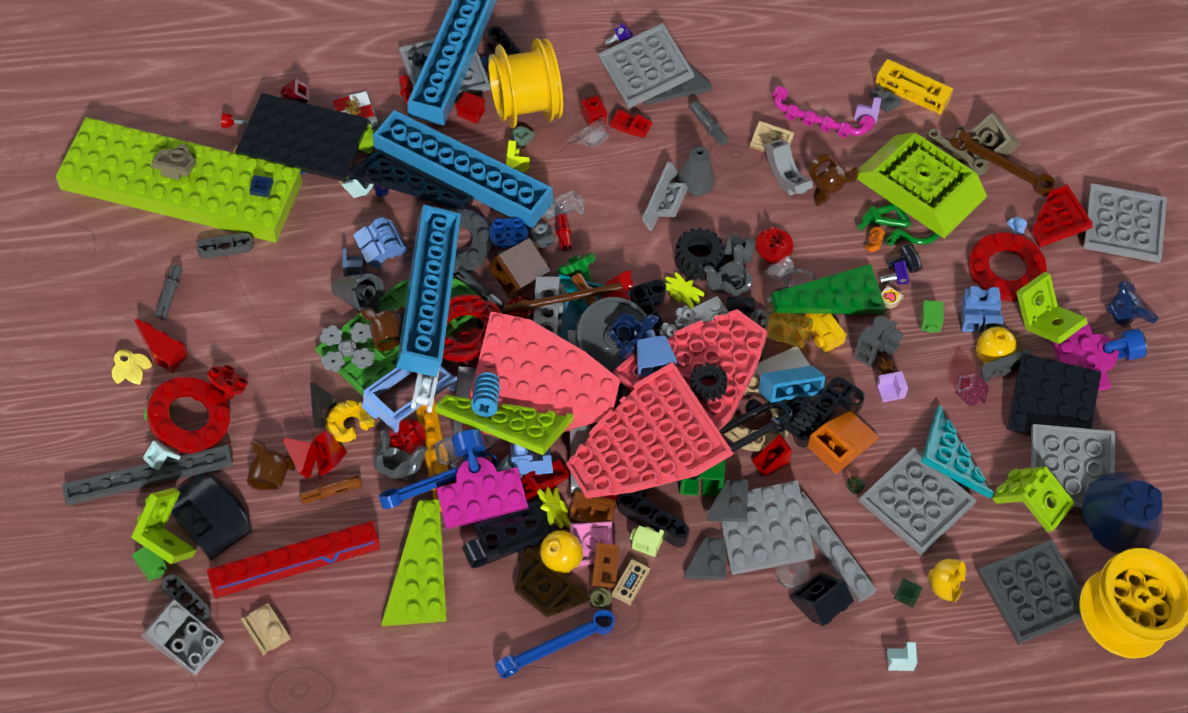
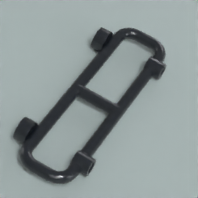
M750 399L745 405L747 413L728 422L719 432L732 452H735L773 430L777 433L784 432L786 423L793 418V410L781 401L773 403L769 401L762 404L757 399ZM770 409H779L785 414L780 418L773 417L769 424L736 442H733L724 435ZM699 475L690 477L689 479L695 480L699 477Z

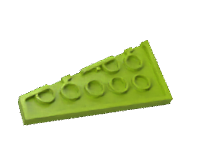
M445 395L435 406L436 413L541 455L545 454L574 421V414L567 413L566 416L555 415L556 411L549 410L547 413L536 412L534 408L510 404L497 406V412L494 415L483 417L473 411L471 398Z
M439 499L418 501L382 620V626L447 622Z

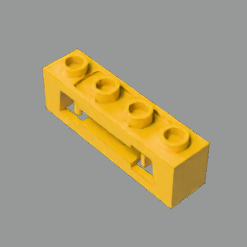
M889 59L885 61L878 72L875 83L876 86L880 85L883 89L890 90L893 94L940 115L949 103L953 88L946 84L935 81ZM890 81V82L893 83L894 86H896V85H899V86H898V88H894V87L888 85L887 83ZM925 97L928 98L929 102L930 100L936 102V105L925 102Z

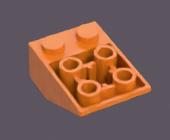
M849 411L825 423L811 434L807 447L837 474L875 443L879 436L853 412Z

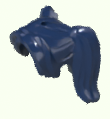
M1120 281L1118 284L1119 292L1106 305L1115 322L1119 325H1126L1134 322L1135 318H1141L1150 323H1156L1158 316L1150 309L1144 308L1142 301L1135 294V285L1128 281Z
M622 313L616 318L614 324L607 330V334L619 346V356L621 359L628 358L635 350L634 346L637 345V341L642 339L644 332L651 330L658 322L656 315L650 314L641 321H637L634 315Z

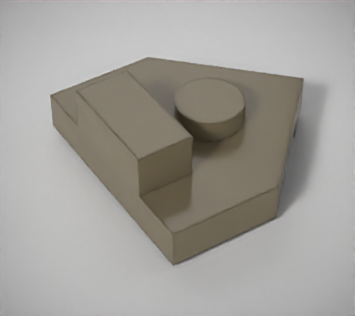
M186 144L178 145L176 149L160 150L151 164L152 168L161 170V176L180 180L182 176L188 177L196 162L193 155L189 153Z

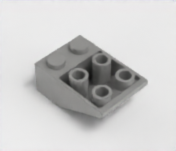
M172 600L165 606L141 635L154 648L193 675H196L224 642L175 600Z

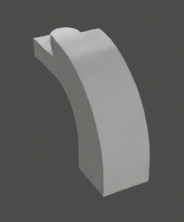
M780 139L765 145L771 170L778 184L787 195L803 194L808 189L813 188L812 180L803 176L796 168L788 142Z

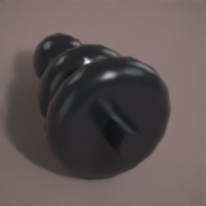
M415 50L412 56H408V60H412L413 65L417 66L418 61H420V64H424L428 56H425L423 52L418 55V52Z

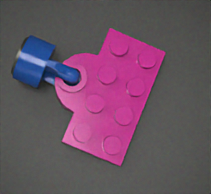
M1089 323L1060 344L1052 341L1059 362L1102 372L1098 391L1110 389L1111 384L1106 371L1115 367L1117 359L1125 358L1126 361L1145 358L1148 351L1146 338L1140 329L1121 332L1120 339L1114 341L1102 334H1092Z
M470 428L455 433L451 438L455 456L464 457L465 462L458 469L456 475L457 483L436 488L446 529L528 509L518 467L497 472L495 466L489 460L481 458L479 453L486 449L481 430Z

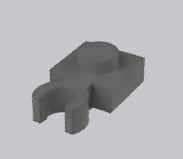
M877 85L876 91L869 89L870 98H880V108L886 113L901 106V99L890 90L884 92L883 87Z

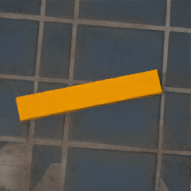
M435 398L431 413L427 412L426 405L416 409L418 422L422 424L427 434L426 447H428V450L425 452V459L429 477L449 470L438 413L435 412ZM436 488L432 489L433 500L439 499Z

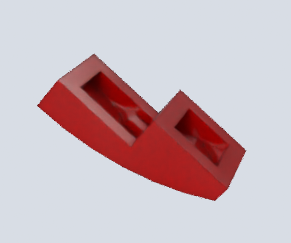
M618 109L609 126L621 132L645 138L653 122L639 114L633 117Z

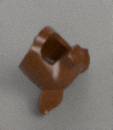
M832 154L817 156L809 169L811 179L820 190L815 198L816 206L827 202L830 199V194L841 190L846 182H855L858 178V167L846 172ZM831 161L830 165L818 174L817 168L822 163Z
M398 307L396 310L385 309L375 312L372 308L360 309L363 318L370 320L374 348L378 351H389L400 345L404 307ZM393 337V340L390 342L380 343L385 339Z
M253 439L252 446L256 455L248 473V485L257 490L281 489L287 471L295 470V464L291 456H283L275 450L266 449L263 442ZM256 479H264V480H268V481H267V482H260V481H257Z

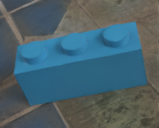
M813 365L763 373L760 376L759 393L771 403L803 396L819 395L824 390L825 375Z

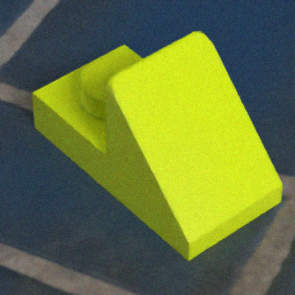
M509 140L506 165L524 173L530 168V158L519 157L520 149H516V141Z

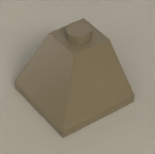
M993 112L969 132L971 137L978 136L981 138L982 146L1003 157L1009 156L1021 145L1014 132Z

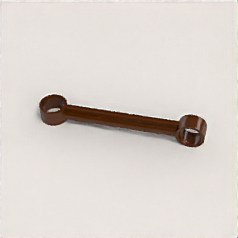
M956 130L950 140V144L959 151L969 150L1031 183L1039 195L1046 196L1055 187V180L1051 175L1041 174L1039 176L973 141L971 135L964 130ZM1039 181L1046 182L1050 188L1042 187Z

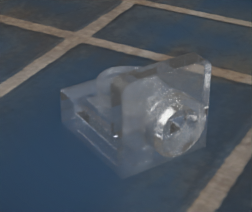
M574 190L554 198L557 215L569 214L577 211L580 215L584 214L583 207L585 206V201Z

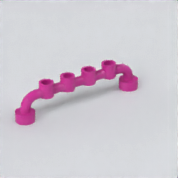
M776 86L772 93V96L775 98V106L782 112H785L787 119L795 120L797 116L803 118L802 122L806 126H812L814 122L821 124L820 129L824 132H829L831 128L838 130V136L842 138H847L848 134L855 136L863 135L868 130H872L876 122L873 117L864 115L859 122L860 128H853L846 122L838 123L831 117L825 116L823 118L816 115L813 111H803L795 105L788 106L783 104L782 101H785L788 95V90L784 87Z

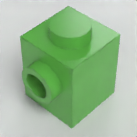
M924 300L920 310V331L940 332L944 322L943 302Z
M146 547L132 554L135 564L149 582L160 578L167 570L166 560Z

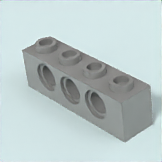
M536 277L535 299L564 294V284H560V277ZM563 302L535 307L534 322L558 336L559 331H562L563 321L559 319V314L563 313Z

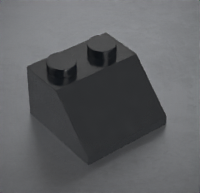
M822 572L816 574L789 596L790 600L811 622L821 626L829 624L835 616L845 611L854 602L844 580Z

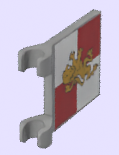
M367 91L331 99L334 110L369 118L371 129L377 131L379 128V123Z

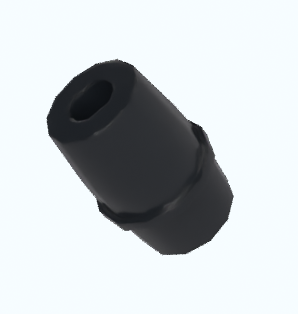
M913 244L903 246L899 250L901 256L886 262L890 269L894 267V263L905 260L910 273L918 272L923 268L919 253Z
M745 296L728 297L727 310H739L747 316V313H752L755 310L754 297Z

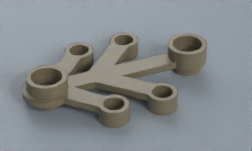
M958 126V127L955 129V131H956V130H964V131H966V128L963 127V126ZM931 129L927 132L926 140L934 145H941L952 154L949 155L956 160L966 162L967 164L964 165L976 172L978 176H982L988 171L989 164L982 157L973 153V158L967 153V150L959 151L955 149L948 140L941 136V132L937 129ZM973 136L972 140L977 141L981 145V138Z

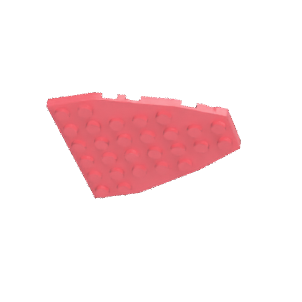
M739 310L730 311L725 315L714 316V320L705 323L702 320L673 332V336L667 338L676 357L677 369L689 387L691 372H693L695 367L699 369V364L705 366V363L709 362V366H712V363H716V368L720 365L722 370L726 371L727 390L725 395H722L721 399L716 397L714 402L711 399L705 402V398L702 401L698 400L718 431L731 420L756 372L767 338V330ZM637 351L612 372L620 379V383L630 391L634 390L633 386L638 381L644 379L638 378ZM710 378L701 381V384L705 386H712L717 383L714 379Z
M491 312L469 398L472 400L476 377L481 373L491 372L499 377L498 406L510 404L534 408L536 412L547 413L548 410L556 411L555 415L566 416L567 413L574 414V421L564 431L566 432L574 430V428L594 425L610 410L614 411L620 379L585 351L532 320ZM462 424L463 430L474 428L469 425ZM482 431V434L489 435V436H494V435H491V434H489V433H486V432Z
M671 362L638 381L633 386L634 390L627 397L623 396L619 400L620 404L614 411L610 410L589 432L590 437L584 445L580 444L575 455L571 456L566 465L585 497L592 498L632 493L694 477L732 456L733 452L674 363Z

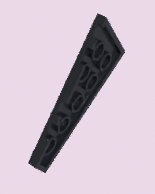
M378 150L347 170L346 177L460 210L472 204L474 196L382 150Z

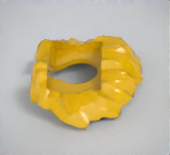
M346 400V402L338 403L331 409L328 417H326L327 424L325 428L336 441L345 443L357 437L353 427L350 429L344 427L345 419L356 417L360 421V428L365 431L375 426V419L362 408L361 402Z

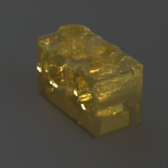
M774 310L769 317L767 337L794 347L804 348L811 339L813 319L795 313H775Z

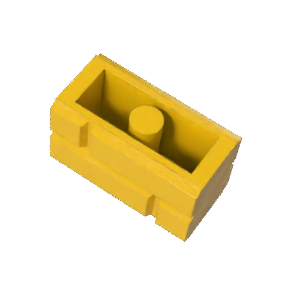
M805 314L803 328L807 333H811L814 337V343L818 348H822L827 353L845 342L847 334L832 314Z

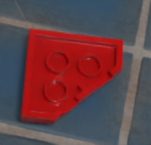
M1068 184L1050 190L1047 200L1039 212L1038 219L1031 229V235L1040 248L1092 229L1093 222Z

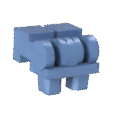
M384 217L374 220L370 226H365L353 234L359 248L362 249L361 252L367 264L376 269L383 266L382 262L388 257L392 259L396 255L401 256L407 251L392 220L388 221Z
M971 286L970 289H964L961 301L962 332L979 333L982 326L983 333L988 328L1003 326L1004 321L1003 316H1001V298L998 287L981 290L978 286Z
M510 442L512 463L514 462V468L518 467L519 474L524 475L531 471H535V475L553 473L550 448L544 455H541Z

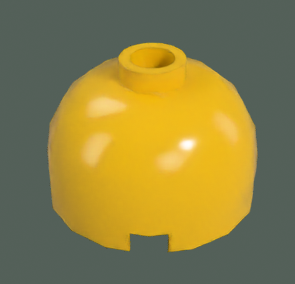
M991 327L983 331L979 337L976 352L981 361L987 364V362L989 363L1015 354L1017 342L1014 335L1006 328Z
M554 531L543 540L540 546V556L542 562L548 568L559 571L561 574H567L580 565L584 548L574 534L567 531Z
M956 559L941 560L935 565L934 569H930L928 574V581L931 582L932 591L937 597L945 601L956 602L959 599L963 588L959 587L961 581L965 582L966 565L964 562Z

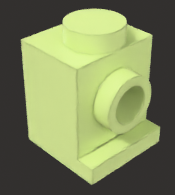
M639 526L638 529L634 528L630 540L633 541L632 549L656 557L663 541L664 531L660 529L658 533L650 527Z

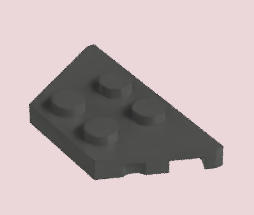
M690 66L694 73V78L644 101V105L712 91V84Z

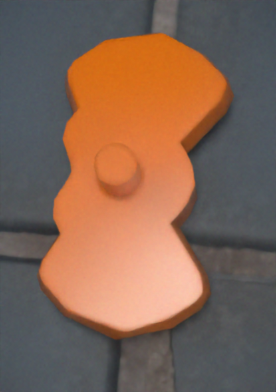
M875 227L870 230L869 243L865 245V249L868 252L873 253L880 249L881 240L885 234L881 227Z

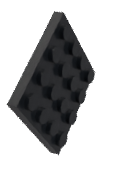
M1022 353L1006 430L1031 436V426L1033 424L1091 429L1102 372Z

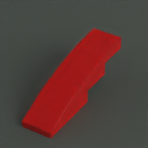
M560 459L552 462L553 473L535 475V471H531L521 479L527 503L539 497L537 493L539 489L545 492V489L549 487L551 490L570 477V473Z

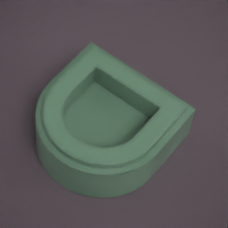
M523 126L516 127L512 131V140L516 141V144L521 148L534 138V132Z

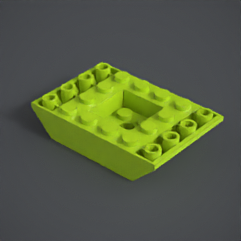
M916 132L895 135L858 169L857 180L944 239L987 197L976 172Z

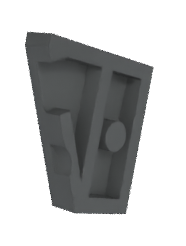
M727 480L707 514V521H748V480Z
M704 538L685 572V579L726 580L725 538Z

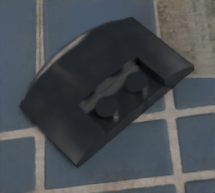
M202 473L177 489L180 491V495L171 514L210 561L252 532V526L249 522L250 516L244 502L234 489L221 479L207 473Z

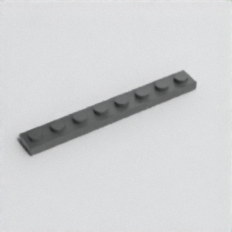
M225 445L183 455L179 460L175 458L166 459L159 470L152 468L149 464L65 483L62 486L65 503L69 506L232 467L233 465L229 447Z

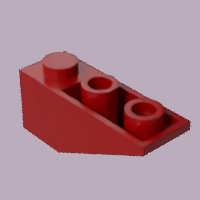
M136 318L134 321L137 330L156 364L173 373L187 357L184 343L178 339L170 338L162 330L154 329L147 321L142 322Z

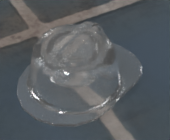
M605 117L597 119L591 125L574 133L568 138L567 143L580 141L587 147L601 145L610 136L603 124Z

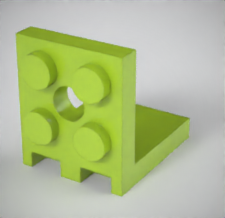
M1047 272L1042 273L1017 291L1025 329L1029 332L1060 344L1088 324L1086 317L1057 305L1051 274Z
M1046 466L1012 470L1008 474L1006 481L997 487V492L992 497L996 504L1024 502L1047 532H1053L1075 504ZM1048 497L1051 499L1050 507L1047 505Z
M175 488L151 493L145 501L146 506L138 516L137 525L131 536L132 539L170 564L192 558L197 549L164 528L180 495V491Z

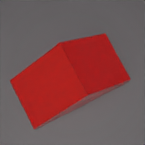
M778 435L752 462L762 477H766L789 465L792 449L782 435Z
M284 438L282 441L298 472L308 479L311 477L319 448L309 442Z

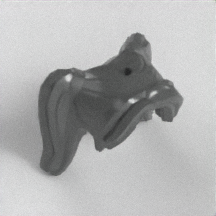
M737 244L734 247V261L723 265L718 272L711 265L704 267V271L707 274L708 287L713 292L723 290L729 295L737 297L743 291L746 292L750 289L752 276L749 274L748 269L745 268L743 257L745 248L742 244Z
M382 430L380 432L381 440L373 458L374 468L390 478H401L406 482H411L419 472L428 447L418 446L410 455L405 451L389 447L390 434L386 430Z

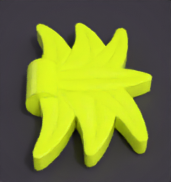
M677 272L674 273L675 278H665L668 282L665 283L666 290L669 291L670 297L678 303L683 302L690 309L694 308L692 301L698 305L700 304L698 295L704 297L705 293L692 287L693 280L685 282Z
M549 487L545 489V492L539 489L537 493L543 502L540 508L547 511L549 524L552 526L555 522L561 529L564 525L570 529L571 523L567 517L568 509L565 502L560 499L558 488L556 487L552 493Z

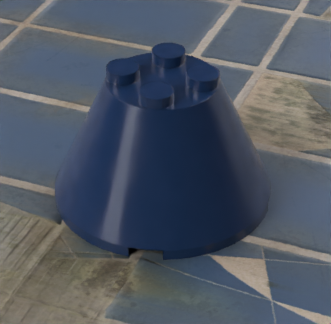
M1122 472L1106 474L1095 480L1085 493L1082 504L1085 525H1088L1093 534L1092 537L1100 545L1112 552L1122 553L1134 548L1146 549L1155 542L1162 529V493L1152 484L1134 475Z

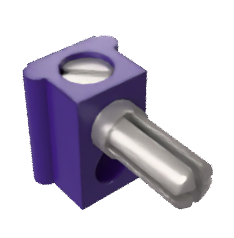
M621 23L619 27L614 29L616 34L605 40V44L609 46L618 40L624 42L634 36L632 31Z
M905 260L894 263L895 273L880 276L881 283L897 281V285L909 284Z

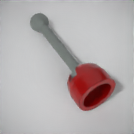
M222 113L221 128H230L234 123L248 124L249 122L247 120H236L229 113Z

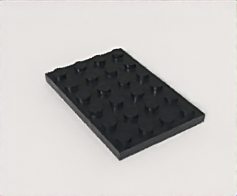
M261 93L235 152L236 154L298 168L302 172L345 182L347 170L351 168L369 125V118Z

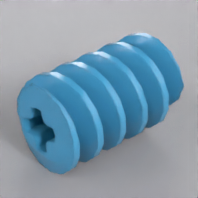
M484 372L475 379L472 409L480 416L489 417L497 412L500 383L499 377L496 374Z

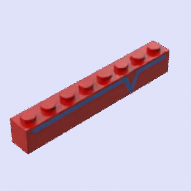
M372 520L206 570L213 595L216 599L380 550V545Z

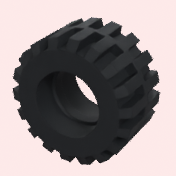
M692 228L690 232L685 231L683 236L680 235L676 243L675 265L676 268H679L681 274L685 273L686 278L692 277V280L696 281L698 278L703 281L707 277L704 271L705 266L711 265L717 272L722 267L724 243H722L721 237H717V233H711L710 229L707 228L706 230H702V228L695 230ZM695 251H701L706 253L708 256L697 257L692 255L691 253Z

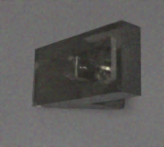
M313 382L310 383L312 419L314 428L323 427L322 419H326L325 409L334 408L337 402L333 395Z

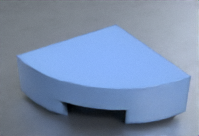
M1016 216L1008 220L1007 224L1015 234L1022 235L1027 222L1021 217Z

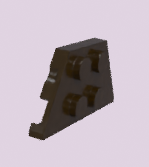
M529 547L526 548L519 577L514 591L547 618L587 603L590 600L589 595L559 571L548 568L542 562L539 555Z

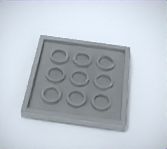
M663 23L598 54L601 63L628 109L694 78L692 69Z
M435 39L399 48V53L413 88L424 64H420V61H418V65L414 66L412 60H408V56H412L415 50L418 52V55L423 52L425 56H428ZM477 50L456 98L462 97L464 92L476 94L491 90Z
M1091 183L1087 215L1093 222V228L1085 231L1083 249L1160 263L1162 259L1167 197Z
M1033 424L1031 426V468L1046 466L1075 502L1071 509L1082 510L1083 499L1089 486L1098 478L1109 473H1115V431ZM1048 497L1047 505L1050 507L1051 499Z
M914 447L860 497L859 502L922 556L975 505L977 500L950 477L922 463L923 454Z
M798 480L748 490V521H721L732 575L815 559Z

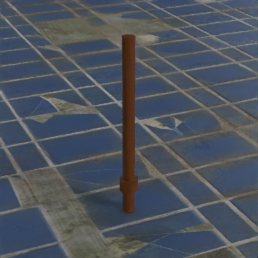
M621 283L530 301H527V299L519 300V303L504 305V312L529 311L530 308L622 291Z

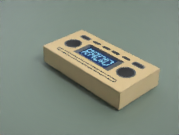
M631 559L613 590L612 597L631 606L647 578L650 568Z

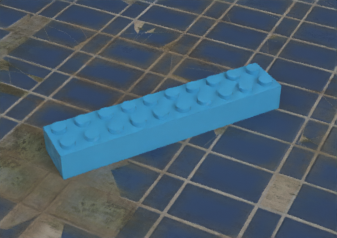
M452 0L407 102L409 117L445 125L497 0Z
M395 110L373 134L375 150H382L474 196L475 200L513 219L521 218L524 224L531 228L536 225L553 203L552 187Z
M423 204L416 230L396 365L398 369L436 377L441 366L461 218L460 213Z

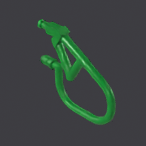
M891 203L879 208L875 206L870 207L862 221L857 225V228L863 231L865 226H868L871 221L875 225L905 228L911 227L912 223L903 210ZM895 210L900 219L884 218L881 215ZM897 228L886 239V245L887 243H889L888 246L893 245L899 237L913 244L927 245L936 241L940 235L934 232L930 237L916 238Z

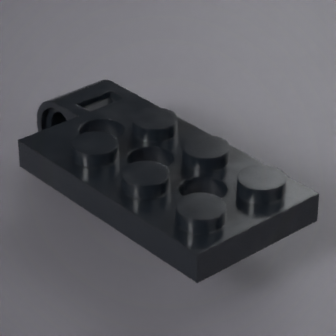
M541 499L528 503V509L493 517L474 524V529L479 539L471 540L462 547L470 568H479L525 550L527 547L530 548L543 542L548 534L557 531L554 524L552 526L549 524L547 511L540 508L543 505ZM533 521L536 523V526L529 529L525 527V523ZM508 529H515L517 531L514 536L505 534ZM494 536L497 538V541L489 544L486 542V538Z

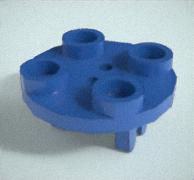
M521 218L495 219L490 227L489 236L498 248H512L527 240L528 230Z

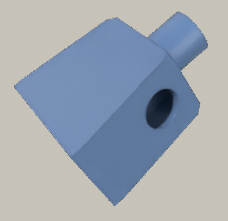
M653 330L645 331L644 339L637 341L638 378L647 377L671 362L677 368L676 357L666 336L656 337Z

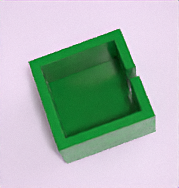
M725 460L702 472L695 480L689 478L680 480V495L698 496L699 479H703L702 496H718L724 483Z

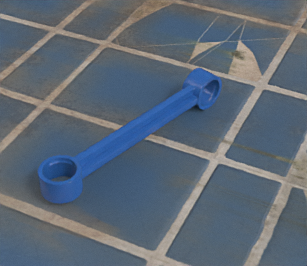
M489 451L479 453L481 458L491 456L492 464L497 468L498 460L496 456ZM460 466L400 489L383 491L378 495L382 508H394L400 505L403 500L456 481V475Z
M599 610L595 613L592 621L519 655L506 656L495 664V668L500 678H508L517 673L520 668L594 633L601 635L609 634L614 628V615L608 610ZM600 617H606L611 621V625L600 627L597 625L596 620Z

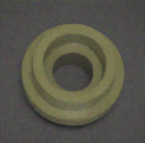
M597 587L592 591L591 602L595 607L605 608L611 603V593L605 587ZM600 594L603 595L604 600L600 598Z

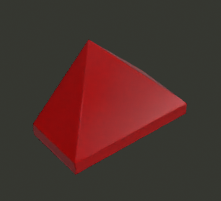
M326 430L312 440L313 445L319 448L316 458L319 476H324L337 466L347 454V451Z

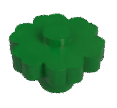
M593 252L581 256L578 254L569 258L568 262L557 268L561 275L569 273L571 276L580 273L586 281H589L592 278L588 265L593 263L596 258Z

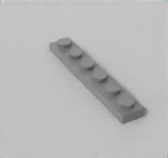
M804 492L801 493L810 537L839 578L845 581L850 593L858 603L875 594L877 589Z

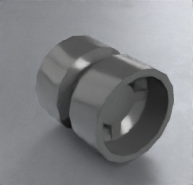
M730 233L724 258L734 260V247L737 244H742L745 248L743 251L744 261L751 264L756 239L748 237L741 239V236Z

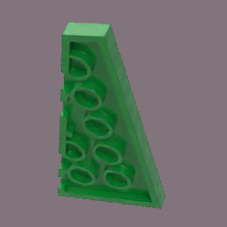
M871 264L773 292L771 296L775 313L884 314L887 310Z

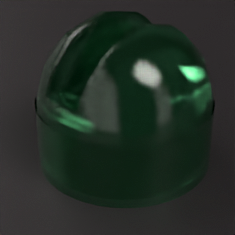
M852 476L850 479H847L846 487L852 494H858L863 490L864 482L859 477Z

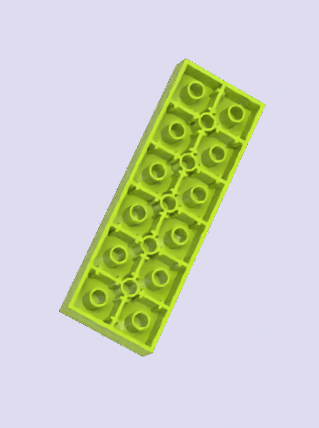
M85 117L56 174L61 190L238 234L249 233L252 237L275 243L278 241L303 183L301 170L298 168ZM186 144L189 153L193 155L196 162L188 177L182 176L180 180L161 176V170L152 168L151 164L160 150L176 149L178 145ZM254 175L273 178L274 183L269 198L250 195L249 190Z

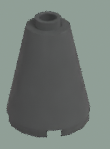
M701 146L694 147L690 151L678 174V183H686L688 187L687 192L691 193L692 196L708 194L715 184V175L709 152Z
M371 273L338 277L331 285V291L334 296L358 311L366 308H372L375 311L380 307L381 296L384 297L385 293L382 280Z

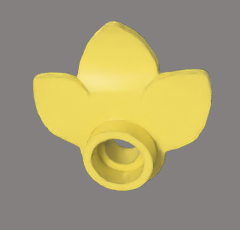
M125 349L120 350L114 356L115 366L112 369V378L117 384L126 378L131 383L140 385L143 378V370L152 367L151 361L143 354H133ZM126 356L128 360L124 362L120 358Z

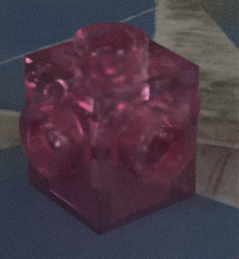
M976 373L959 376L955 393L968 406L985 403L989 392V385Z

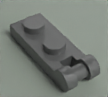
M1030 349L984 364L978 376L979 382L987 384L993 377L1005 376L1011 371L1018 369L1021 354L1033 355Z

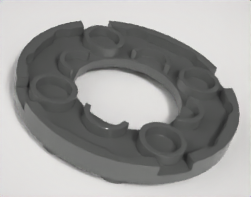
M453 207L443 208L444 210L461 214L459 227L467 229L473 239L468 250L461 254H456L453 275H462L459 273L462 269H465L468 273L472 272L487 260V256L492 249V241L489 236L490 227L485 219L469 209L460 210Z

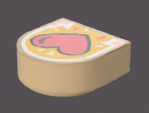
M888 285L881 292L886 308L890 309L895 308L904 296Z

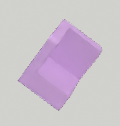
M874 97L872 106L857 104L854 120L860 121L862 116L868 115L877 122L881 99Z
M902 371L880 375L876 384L882 402L903 399L908 391Z

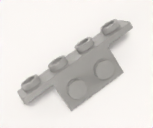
M667 162L642 217L643 222L650 231H653L659 217H676L688 190L686 183H674L678 172L672 162Z

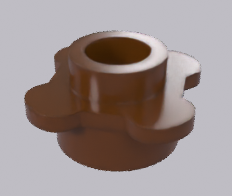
M880 357L881 361L877 364L879 370L884 375L894 373L893 369L895 366L888 358L885 360L883 357Z

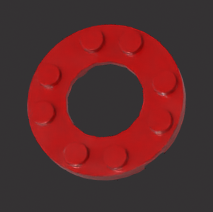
M1007 232L990 234L979 240L973 247L968 262L969 273L974 283H977L984 290L998 287L1000 298L1004 301H1018L1017 291L1042 273L1047 272L1046 260L1041 250L1022 235ZM999 251H1011L1014 254L1017 253L1020 259L1025 261L1027 270L1017 280L1001 279L990 269L989 260L991 256Z
M460 295L450 298L447 325L454 318L471 315L483 322L484 329L480 332L478 338H473V341L468 343H457L453 339L447 338L445 334L442 358L458 362L479 358L490 313H501L498 306L491 300L488 302L477 295Z
M177 377L165 381L155 389L147 405V422L154 436L165 446L169 445L182 453H195L215 447L223 439L230 423V410L223 395L210 383L194 377ZM180 397H192L194 400L202 402L208 410V423L197 431H187L179 428L173 423L169 414V408L173 401Z

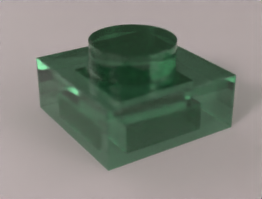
M903 578L894 599L914 608L923 587Z

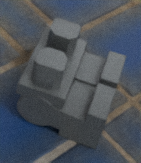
M878 316L874 319L872 327L868 325L860 335L853 357L871 367L877 353L882 355L886 351L894 356L900 347L899 342L902 340L904 333L896 329L897 322L894 320L890 322L887 317Z

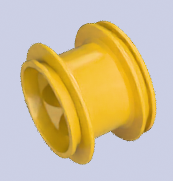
M535 38L532 43L531 52L507 55L503 46L498 44L495 54L489 55L488 70L492 98L500 121H507L511 128H515L517 115L542 111L548 122H552L554 118L560 119L563 113L562 83L558 62L550 41L547 38L541 41Z
M1134 548L1112 557L1102 570L1093 574L1085 582L1081 590L1079 607L1084 625L1098 644L1115 655L1133 659L1150 656L1157 652L1165 641L1179 635L1188 624V579L1177 564L1157 551Z

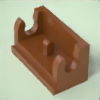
M576 491L570 510V520L581 523L613 521L616 500L604 497L586 498L583 492Z
M597 543L592 586L616 587L620 546Z

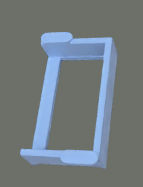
M441 365L438 375L440 380L437 382L435 396L445 388L451 391L457 390V376L450 374ZM395 368L365 389L362 408L371 417H379L395 433L399 431V422L422 406V404L417 403L416 408L412 409L411 400L394 413L378 398L379 395L412 373L411 371Z

